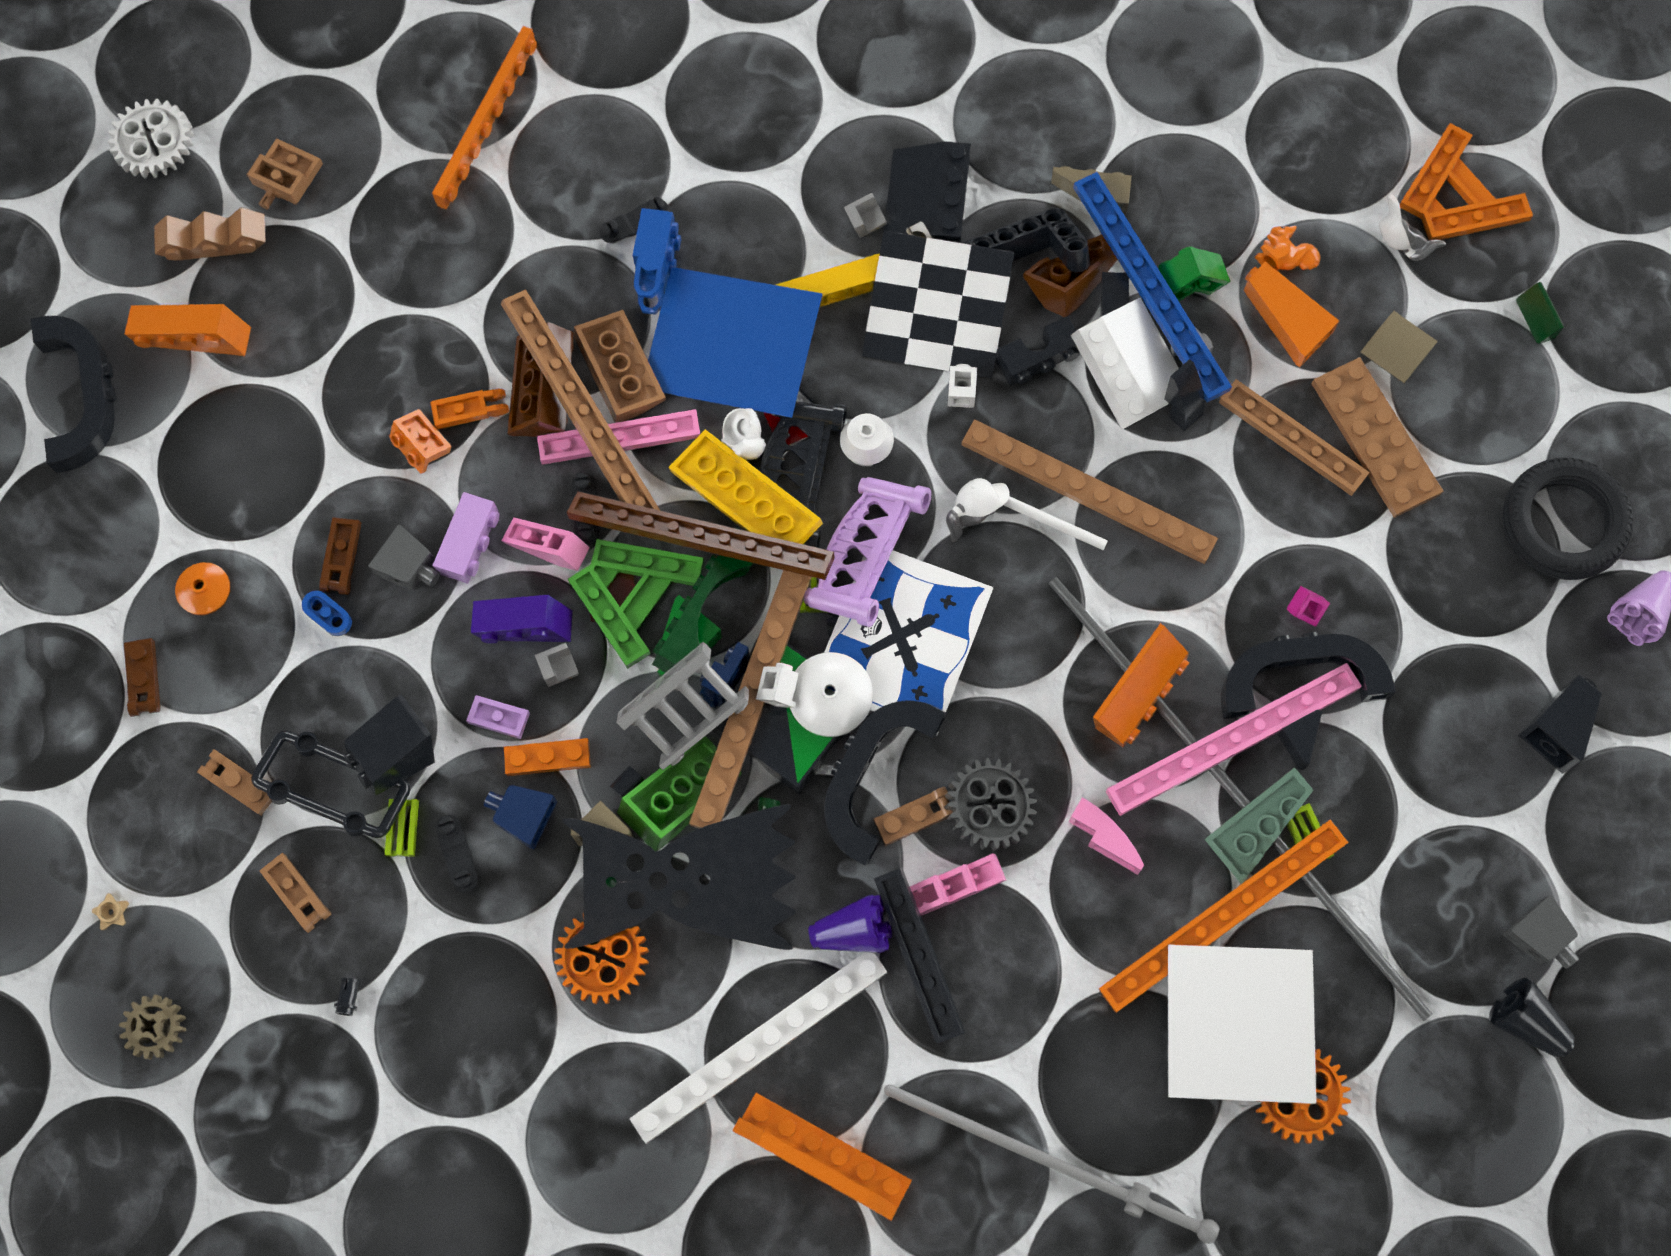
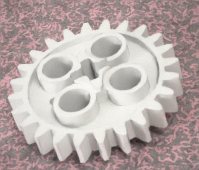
M145 99L144 106H140L138 102H135L134 110L125 107L128 114L123 115L119 113L118 117L121 121L112 122L116 130L108 131L112 138L108 140V144L111 146L110 152L117 164L121 165L125 172L130 170L133 176H137L140 172L143 178H146L149 172H151L154 178H157L158 171H162L164 175H167L168 167L177 170L174 163H184L181 156L190 155L187 147L194 145L190 139L194 137L191 130L192 125L183 111L180 112L176 105L171 107L168 101H165L162 105L159 99H156L153 105L150 104L148 99ZM144 121H146L147 127L151 131V137L159 151L158 156H156L155 150L151 145V140L147 132L145 131V128L143 126Z

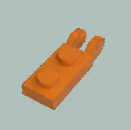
M502 388L488 391L479 390L431 401L436 429L487 419L489 416L498 417L508 413L509 407L505 403L491 406L486 405V401L495 402L503 400L506 397L505 390Z

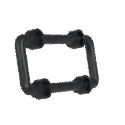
M284 730L278 732L273 737L251 776L253 786L267 793L271 802L278 805L289 802L342 824L350 836L357 837L365 834L373 838H382L387 835L410 794L411 788L407 780L394 785V787L399 788V791L379 827L367 823L365 816L360 812L353 811L345 814L293 792L289 784L284 780H275L273 782L264 780V775L285 741L295 745L297 751L302 756L308 757L317 754L350 768L342 752L320 744L316 735L312 732L296 734Z

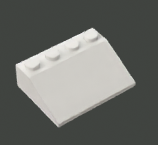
M1141 298L1100 317L1071 335L1121 429L1169 404L1164 400L1170 376L1179 368Z

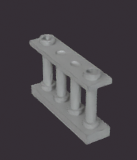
M704 642L618 712L616 723L623 730L627 729L631 724L633 726L637 725L663 752L659 767L662 770L670 764L672 766L676 765L684 757V753L731 714L740 713L748 705L749 689L745 686L735 693L710 667L711 649ZM695 672L697 674L701 673L727 700L715 711L688 684V678ZM673 690L680 691L705 717L694 728L666 700L667 695ZM652 707L654 709L658 708L683 733L684 736L675 744L671 745L645 718V713Z

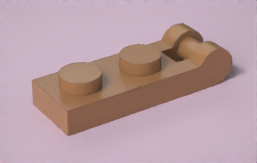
M213 749L209 755L211 758L205 766L201 765L197 773L262 816L271 804L267 793L253 786L250 773ZM221 764L225 769L220 776H217L214 772Z
M946 787L936 789L928 795L874 818V823L884 845H890L947 819L953 811L944 808L946 804L950 803L945 797V794L948 792ZM937 802L941 810L933 813L930 805Z
M281 853L260 870L261 874L307 933L316 928L315 924L321 919L326 920L332 915L284 853ZM311 904L315 910L306 916L302 910Z

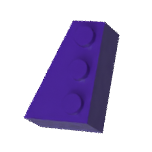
M549 595L473 601L471 633L481 638V641L484 643H497L498 641L571 642L573 610Z

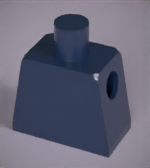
M509 785L504 796L490 791L485 799L484 807L496 811L493 822L499 828L535 850L558 801L553 795Z

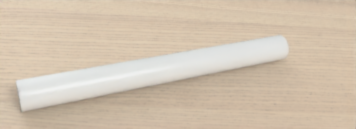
M1010 496L1004 505L1101 550L1105 549L1108 540Z

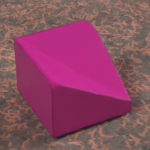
M1300 586L1288 605L1287 610L1294 617L1316 627L1330 603L1322 596Z

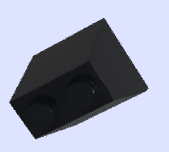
M1579 674L1552 698L1518 736L1563 774L1581 762L1585 757L1602 693L1597 690V686L1593 681L1583 678Z
M402 694L395 697L344 740L346 752L343 753L347 764L350 768H357L361 784L365 789L370 787L375 796L435 763L431 734Z

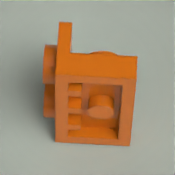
M420 409L393 421L389 436L392 444L400 449L406 456L408 463L415 467L420 474L426 472L428 463L450 453L452 446Z

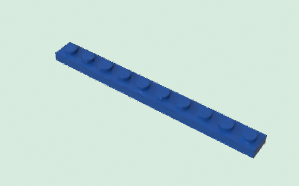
M1098 172L1075 182L1073 189L1182 364L1189 359L1194 362L1202 384L1205 401L1209 402L1229 392L1232 388L1231 384Z

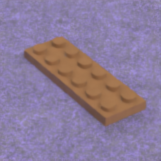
M1360 357L1313 380L1311 384L1360 464L1369 471L1368 477L1394 518L1440 496L1444 492Z

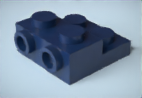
M738 642L734 649L730 648L727 651L723 660L726 663L725 665L714 661L711 666L732 690L744 676L749 664L750 653L748 646ZM701 675L702 689L699 694L710 707L715 709L717 706L720 707L725 698Z

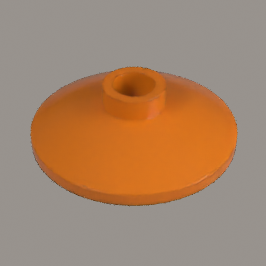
M206 562L194 564L184 570L179 576L175 587L176 599L180 606L187 612L195 615H207L217 611L224 605L230 593V581L225 571L215 564ZM198 583H204L201 589H196Z

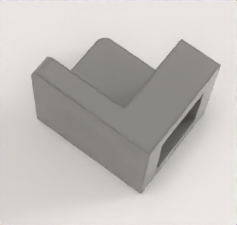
M872 193L844 207L859 238L887 224Z
M566 643L535 655L548 687L579 674Z

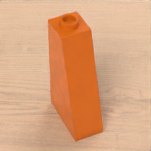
M1264 262L1259 268L1254 267L1247 274L1244 292L1294 363L1300 368L1333 334L1339 320L1267 262Z

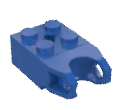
M641 209L632 256L636 268L634 288L638 295V304L642 313L656 315L661 310L671 267L676 268L677 265L674 254L675 251L680 250L681 235H678L679 224L675 222L673 212ZM656 296L658 298V303L655 307L649 308L643 304L645 297L652 299Z

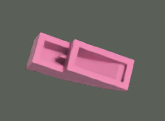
M1082 797L1069 822L1093 836L1088 845L1089 847L1138 875L1144 864L1126 834L1101 809Z

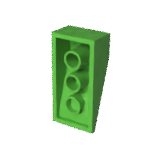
M706 736L684 753V757L676 765L672 766L670 764L664 770L658 769L621 799L617 814L655 851L660 850L676 837L691 820L717 747Z

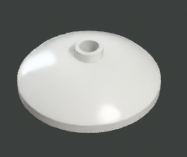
M821 653L805 660L796 669L795 672L799 674L792 701L796 702V706L790 709L798 723L806 730L820 736L836 737L855 730L866 719L872 705L873 689L867 672L856 660L840 653ZM831 686L836 691L833 695H827L824 692L825 689Z

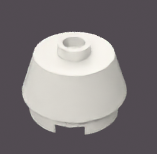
M873 414L856 416L844 426L840 435L842 451L853 463L860 466H873V464L884 460L891 452L894 443L893 432L890 426Z

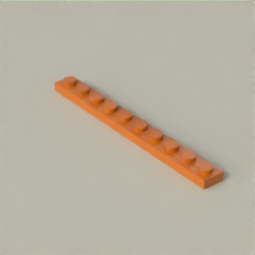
M1330 819L1109 980L1098 990L1115 1013H1117L1168 975V945H1210L1349 842Z

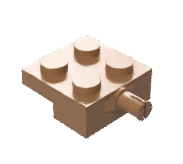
M276 138L265 156L262 154L258 156L247 176L253 185L266 191L259 205L268 210L275 198L285 199L297 205L323 163L320 158Z

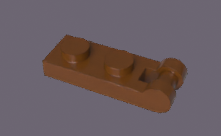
M332 517L319 584L321 592L330 593L331 591H338L339 594L349 595L361 530V522L359 520ZM333 573H339L340 579L332 580Z
M152 638L125 642L124 652L128 689L127 710L129 716H140L142 712L148 711L150 714L160 712V696L155 641ZM148 695L146 701L140 702V696Z

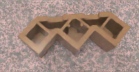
M242 207L228 218L203 211L192 222L166 215L154 226L155 254L164 256L169 260H188L252 253L265 243L264 214Z

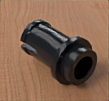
M342 978L338 1002L334 1003L333 1007L336 1008V1014L353 1016V1012L357 1011L355 1002L361 981L353 978Z

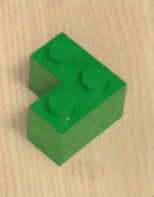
M1186 247L1180 250L1179 255L1158 265V270L1179 302L1194 292L1211 295L1231 282L1221 255L1207 250Z

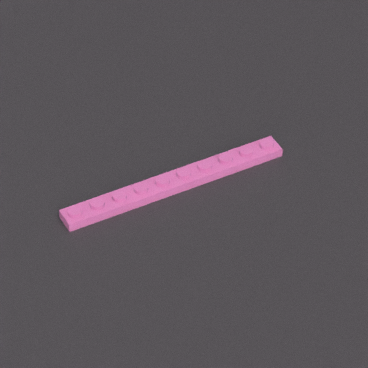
M1346 663L1107 788L1105 792L1119 816L1273 736L1285 726L1315 710H1322L1358 691L1362 686Z

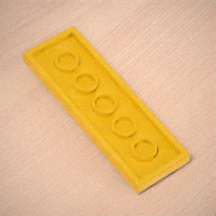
M706 429L669 466L670 471L745 531L804 544L823 524L820 517L742 457L737 456L732 449Z

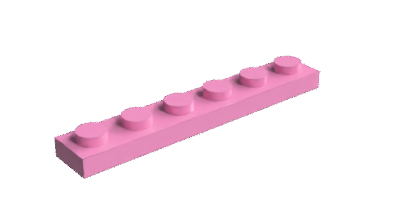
M696 409L608 424L624 451L696 439L700 435ZM577 430L537 436L542 465L593 456Z

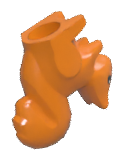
M1276 226L1267 235L1269 241L1265 240L1264 244L1260 247L1263 253H1258L1255 259L1261 265L1267 262L1277 271L1292 270L1297 266L1302 270H1312L1320 264V253L1312 244L1302 243L1295 246L1290 241L1296 231V226Z

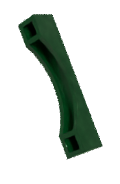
M712 555L705 566L709 570L706 577L700 574L692 587L696 591L693 598L687 595L679 608L683 612L680 619L676 617L672 619L666 629V632L670 633L666 641L661 638L652 653L657 656L652 663L653 666L666 673L699 646L698 620L704 601L723 584L744 577L752 566V562L722 555Z

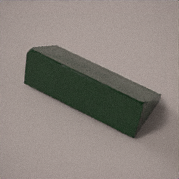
M1536 283L1516 299L1536 343L1541 344L1555 339L1564 328L1543 283Z

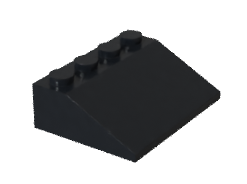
M943 141L893 150L885 215L887 224L884 226V231L908 235L907 228L923 222L932 239L961 243L971 152L970 143Z

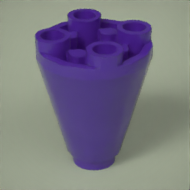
M872 894L865 896L817 920L814 925H810L809 938L812 947H819L821 950L882 953L888 950V939L892 938V930L889 921L884 922L882 914L884 912V905L880 895L874 896Z

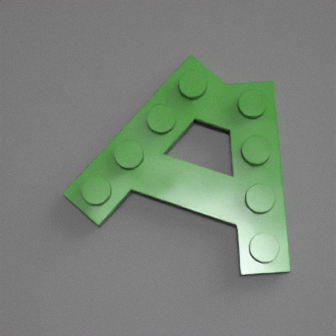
M597 539L591 564L568 578V581L628 669L651 654L637 633L639 627L672 582L694 586L698 577L702 574L704 558ZM618 573L641 576L639 582L621 607H619L607 589Z

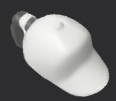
M1387 195L1389 214L1379 224L1383 243H1386L1393 249L1403 250L1412 261L1422 260L1437 248L1446 246V243L1439 239L1427 240L1420 231L1410 226L1408 218L1401 214L1400 205L1396 197Z
M977 478L969 481L960 489L955 501V507L946 516V523L952 542L957 541L961 537L963 526H973L981 523L989 515L994 514L998 508L1007 503L1009 489L1006 484H991L985 479Z

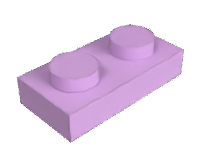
M476 695L466 721L474 726L521 739L530 712Z

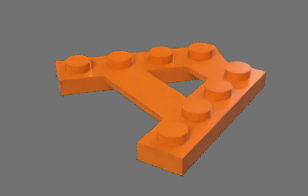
M1451 123L1402 199L1400 208L1422 219L1429 240H1442L1530 221L1533 214L1525 193L1495 199L1461 161L1460 156L1473 135ZM1445 180L1450 183L1468 205L1446 210L1435 197Z

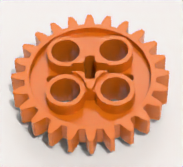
M572 919L575 928L572 930L564 927L568 934L567 938L558 937V940L563 944V948H556L554 950L557 954L562 955V958L554 961L555 965L563 966V969L559 970L557 975L559 977L567 976L562 985L565 988L574 985L571 989L572 995L575 996L582 991L581 1000L585 1002L591 995L592 1003L596 1005L600 997L603 998L605 1004H609L611 995L618 1001L621 1000V991L630 995L631 991L628 986L633 984L639 987L640 985L635 977L637 975H646L640 969V965L649 964V961L641 956L648 953L649 949L640 947L646 941V938L644 936L636 937L641 930L639 926L631 929L628 928L604 938L595 945L588 944L584 946L599 954H602L605 950V954L609 958L625 963V967L621 968L606 960H601L599 963V960L594 955L578 950V947L564 948L565 944L584 928V921L580 923L577 919ZM618 942L628 943V950L625 954L620 956L614 954V946ZM584 957L588 958L590 961L588 969L578 972L576 970L577 961ZM609 968L615 969L616 978L610 983L603 982V972Z
M1321 1049L1315 1050L1316 1074L1323 1078L1324 1086L1321 1090L1316 1089V1094L1327 1096V1100L1316 1099V1105L1321 1110V1116L1318 1120L1312 1119L1308 1113L1311 1103H1290L1291 1112L1285 1115L1278 1108L1279 1102L1256 1101L1261 1102L1262 1105L1256 1110V1113L1265 1112L1267 1115L1262 1123H1273L1271 1133L1281 1129V1139L1286 1140L1292 1134L1294 1143H1299L1301 1136H1303L1306 1144L1312 1143L1313 1134L1318 1141L1324 1140L1322 1131L1328 1135H1333L1334 1131L1331 1124L1337 1127L1342 1126L1343 1124L1338 1115H1348V1112L1342 1108V1105L1351 1103V1100L1343 1097V1093L1351 1089L1341 1085V1082L1347 1076H1338L1336 1074L1341 1067L1340 1064L1332 1067L1329 1065L1332 1058L1331 1055L1323 1059L1320 1058Z

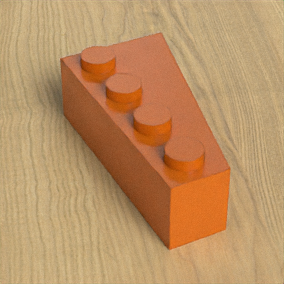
M224 304L131 305L124 335L134 341L136 346L142 348L158 347L245 356L251 327Z

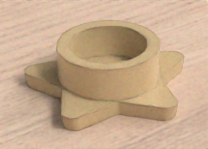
M108 893L105 900L98 907L92 909V913L100 919V929L106 930L112 924L124 926L126 922L123 913L129 906V902L116 901ZM110 910L114 911L112 915L109 914Z

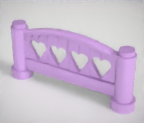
M871 477L862 478L858 485V492L862 496L841 520L827 547V550L833 551L835 556L826 580L819 579L817 588H808L806 590L804 603L810 608L855 619L858 624L871 627L876 621L879 603L870 597L910 512L922 515L927 512L931 501L930 488L919 485L913 488ZM873 504L879 505L888 515L873 520L864 519L869 514V507ZM862 526L869 527L877 537L858 543L853 541L859 535L858 529ZM852 548L858 549L866 558L865 561L849 565L843 564L844 559L848 557L847 552ZM843 570L847 571L856 582L840 587L832 586V583L837 580V573Z

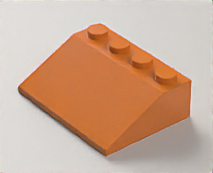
M1161 623L1093 716L1095 729L1121 747H1124L1127 742L1131 745L1141 732L1137 729L1143 719L1147 722L1157 710L1153 705L1159 697L1164 699L1173 687L1170 683L1176 674L1181 676L1190 663L1186 660L1188 658V651Z

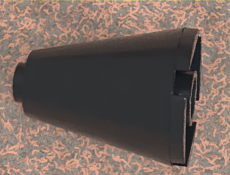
M1524 977L1516 980L1503 991L1507 996L1502 1002L1496 999L1489 1012V1020L1495 1027L1553 1057L1567 1056L1574 1049L1575 1044L1573 1042L1575 1036L1532 980Z

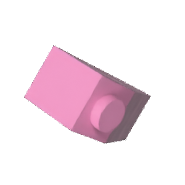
M518 518L512 519L502 539V542L557 566L575 571L579 570L590 548L573 532Z

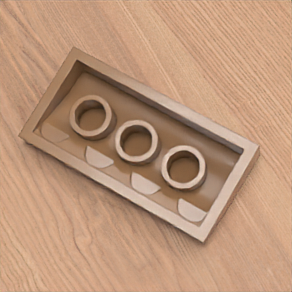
M624 310L574 326V338L615 423L632 419L665 401L666 397Z

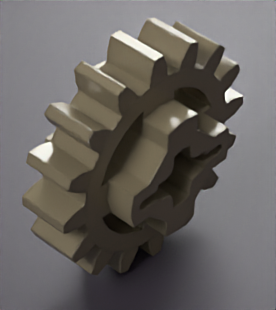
M154 995L151 1001L149 997L143 996L141 1005L132 1002L131 1006L134 1010L132 1012L124 1011L123 1014L128 1019L127 1022L119 1023V1026L126 1028V1032L119 1036L121 1039L129 1040L124 1047L128 1050L134 1049V1056L141 1057L143 1055L144 1059L152 1060L154 1055L157 1058H164V1050L173 1053L175 1050L172 1044L174 1042L182 1043L183 1040L178 1037L179 1032L186 1031V1028L180 1026V1022L184 1021L186 1017L177 1015L181 1007L176 1004L172 1005L173 1000L165 997L162 1000L161 996ZM152 1008L163 1009L162 1011H157L155 1014L148 1011ZM150 1021L155 1022V1024L153 1025L155 1033L150 1032L152 1030ZM151 1040L157 1043V1045L151 1047L143 1045Z

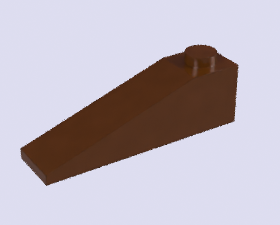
M1102 234L1087 240L1090 266L1082 272L1069 271L1059 257L1052 260L1046 257L1023 273L1024 279L1045 309L1062 317L1069 316L1084 303L1100 283L1102 272H1108L1118 259Z

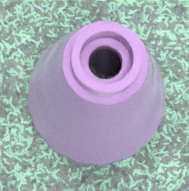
M1661 570L1651 575L1612 605L1607 616L1608 622L1627 636L1630 643L1641 646L1643 643L1658 641L1664 635L1671 613V572Z

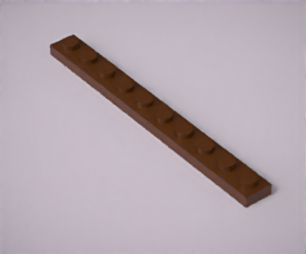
M577 492L567 511L568 518L823 580H826L835 559L833 551L583 492Z

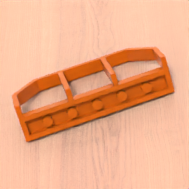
M755 1093L743 1117H739L732 1130L739 1136L768 1150L787 1163L814 1176L833 1189L844 1193L890 1221L912 1181L758 1093Z

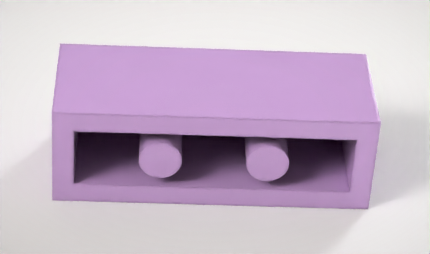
M463 492L433 563V567L440 575L468 584L471 576L474 577L477 574L479 568L478 559L481 552L486 551L489 544L488 535L490 530L496 527L500 514L493 501Z

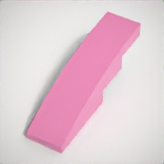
M993 853L968 865L964 864L941 875L932 876L910 886L920 915H924L1007 880L996 854Z

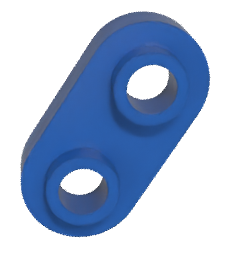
M312 591L303 598L302 609L304 613L330 635L342 636L350 630L352 626L350 615L325 593ZM317 604H322V608L320 610H314V607ZM337 620H342V624L339 627H334V623Z

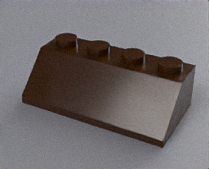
M546 322L571 363L574 349V332ZM519 335L516 339L507 434L510 436L537 437L563 432L567 425V412Z

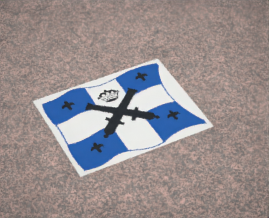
M892 550L870 597L879 603V611L875 623L871 627L858 624L855 619L839 615L824 653L844 654L856 660L865 669L873 689L870 711L875 712L887 704L905 700L928 703L947 711L993 587ZM829 686L824 692L828 695H833L836 690L834 687Z

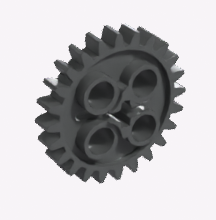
M986 758L982 765L978 760H975L972 763V768L966 764L962 768L963 773L958 771L954 775L956 781H951L948 784V787L953 791L945 794V797L952 800V802L946 804L944 808L953 811L947 817V820H956L957 824L952 830L961 829L963 831L960 837L961 840L969 836L971 837L970 846L979 841L981 850H984L990 843L992 851L998 849L999 843L1003 849H1006L1010 846V841L1015 845L1020 841L1019 836L1024 837L1027 835L1028 832L1025 827L1030 828L1034 824L1028 817H1033L1037 814V811L1031 809L1030 806L1037 803V800L1029 798L1034 788L1026 789L1024 786L1029 779L1020 780L1018 778L1021 773L1020 769L1012 773L1010 771L1011 763H1008L1003 768L1001 767L1000 759H997L991 765L990 759ZM998 784L1004 785L1007 788L1008 796L1002 795L998 791ZM971 785L977 786L980 789V797L971 793ZM1007 801H1013V802L1015 803V805L1013 806V805H1010V804H1000V803H1005V802H1007ZM967 803L974 805L977 804L979 806L967 807ZM990 804L998 805L994 809H992V806ZM1001 812L1009 814L1011 824L1005 823L1001 819ZM973 813H978L983 817V825L977 824L974 821Z

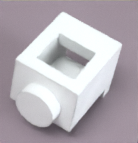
M967 364L950 366L948 406L974 408L977 367H971Z
M776 663L775 667L764 666L756 699L776 707L795 708L796 702L792 701L796 690L799 673L792 671V666L783 663Z

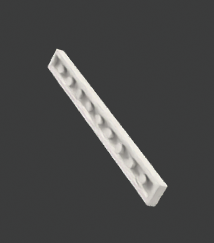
M864 952L629 1118L645 1144H648L886 975V969L874 953Z

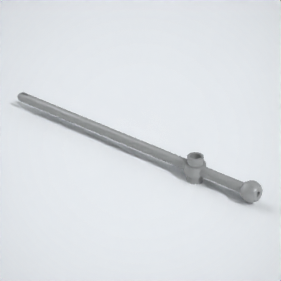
M886 1085L884 1087V1093L893 1099L1124 1200L1126 1203L1124 1212L1131 1216L1141 1218L1143 1211L1151 1212L1196 1232L1198 1238L1207 1244L1214 1243L1218 1236L1219 1226L1216 1222L1210 1219L1196 1220L1149 1198L1151 1188L1146 1185L1134 1182L1132 1190L1126 1189L893 1085Z

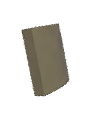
M1393 311L1360 353L1405 384L1438 341Z

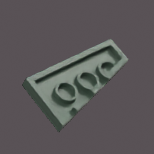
M1294 767L1204 840L1242 884L1312 793L1313 789Z

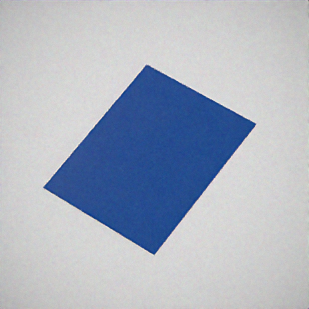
M671 267L648 357V362L663 393L744 409L751 408L754 411L792 418L823 293Z

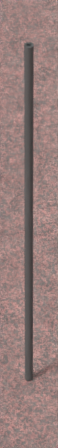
M1057 577L1049 582L1051 588L1125 673L1131 662ZM1159 697L1153 706L1157 708L1160 715L1187 746L1197 742L1198 740ZM1219 765L1208 769L1241 809L1250 803L1248 798ZM1280 836L1272 843L1281 855L1290 849ZM1309 871L1301 877L1423 1021L1429 1018L1432 1012L1315 876Z

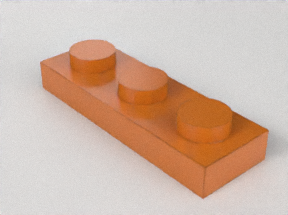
M588 738L504 747L505 774L507 776L591 768Z

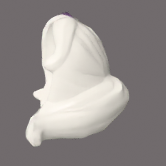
M738 408L728 413L723 423L721 442L732 449L737 456L745 460L759 458L765 451L766 444L764 439L761 438V425L756 412L751 408Z

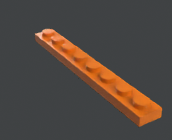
M526 26L521 28L433 190L432 195L437 206L447 209L450 202L456 199L460 183L467 178L473 159H477L480 154L481 144L485 138L490 136L492 124L496 117L501 115L507 96L512 95L518 76L524 73L526 61L530 55L534 54L537 46L531 28Z

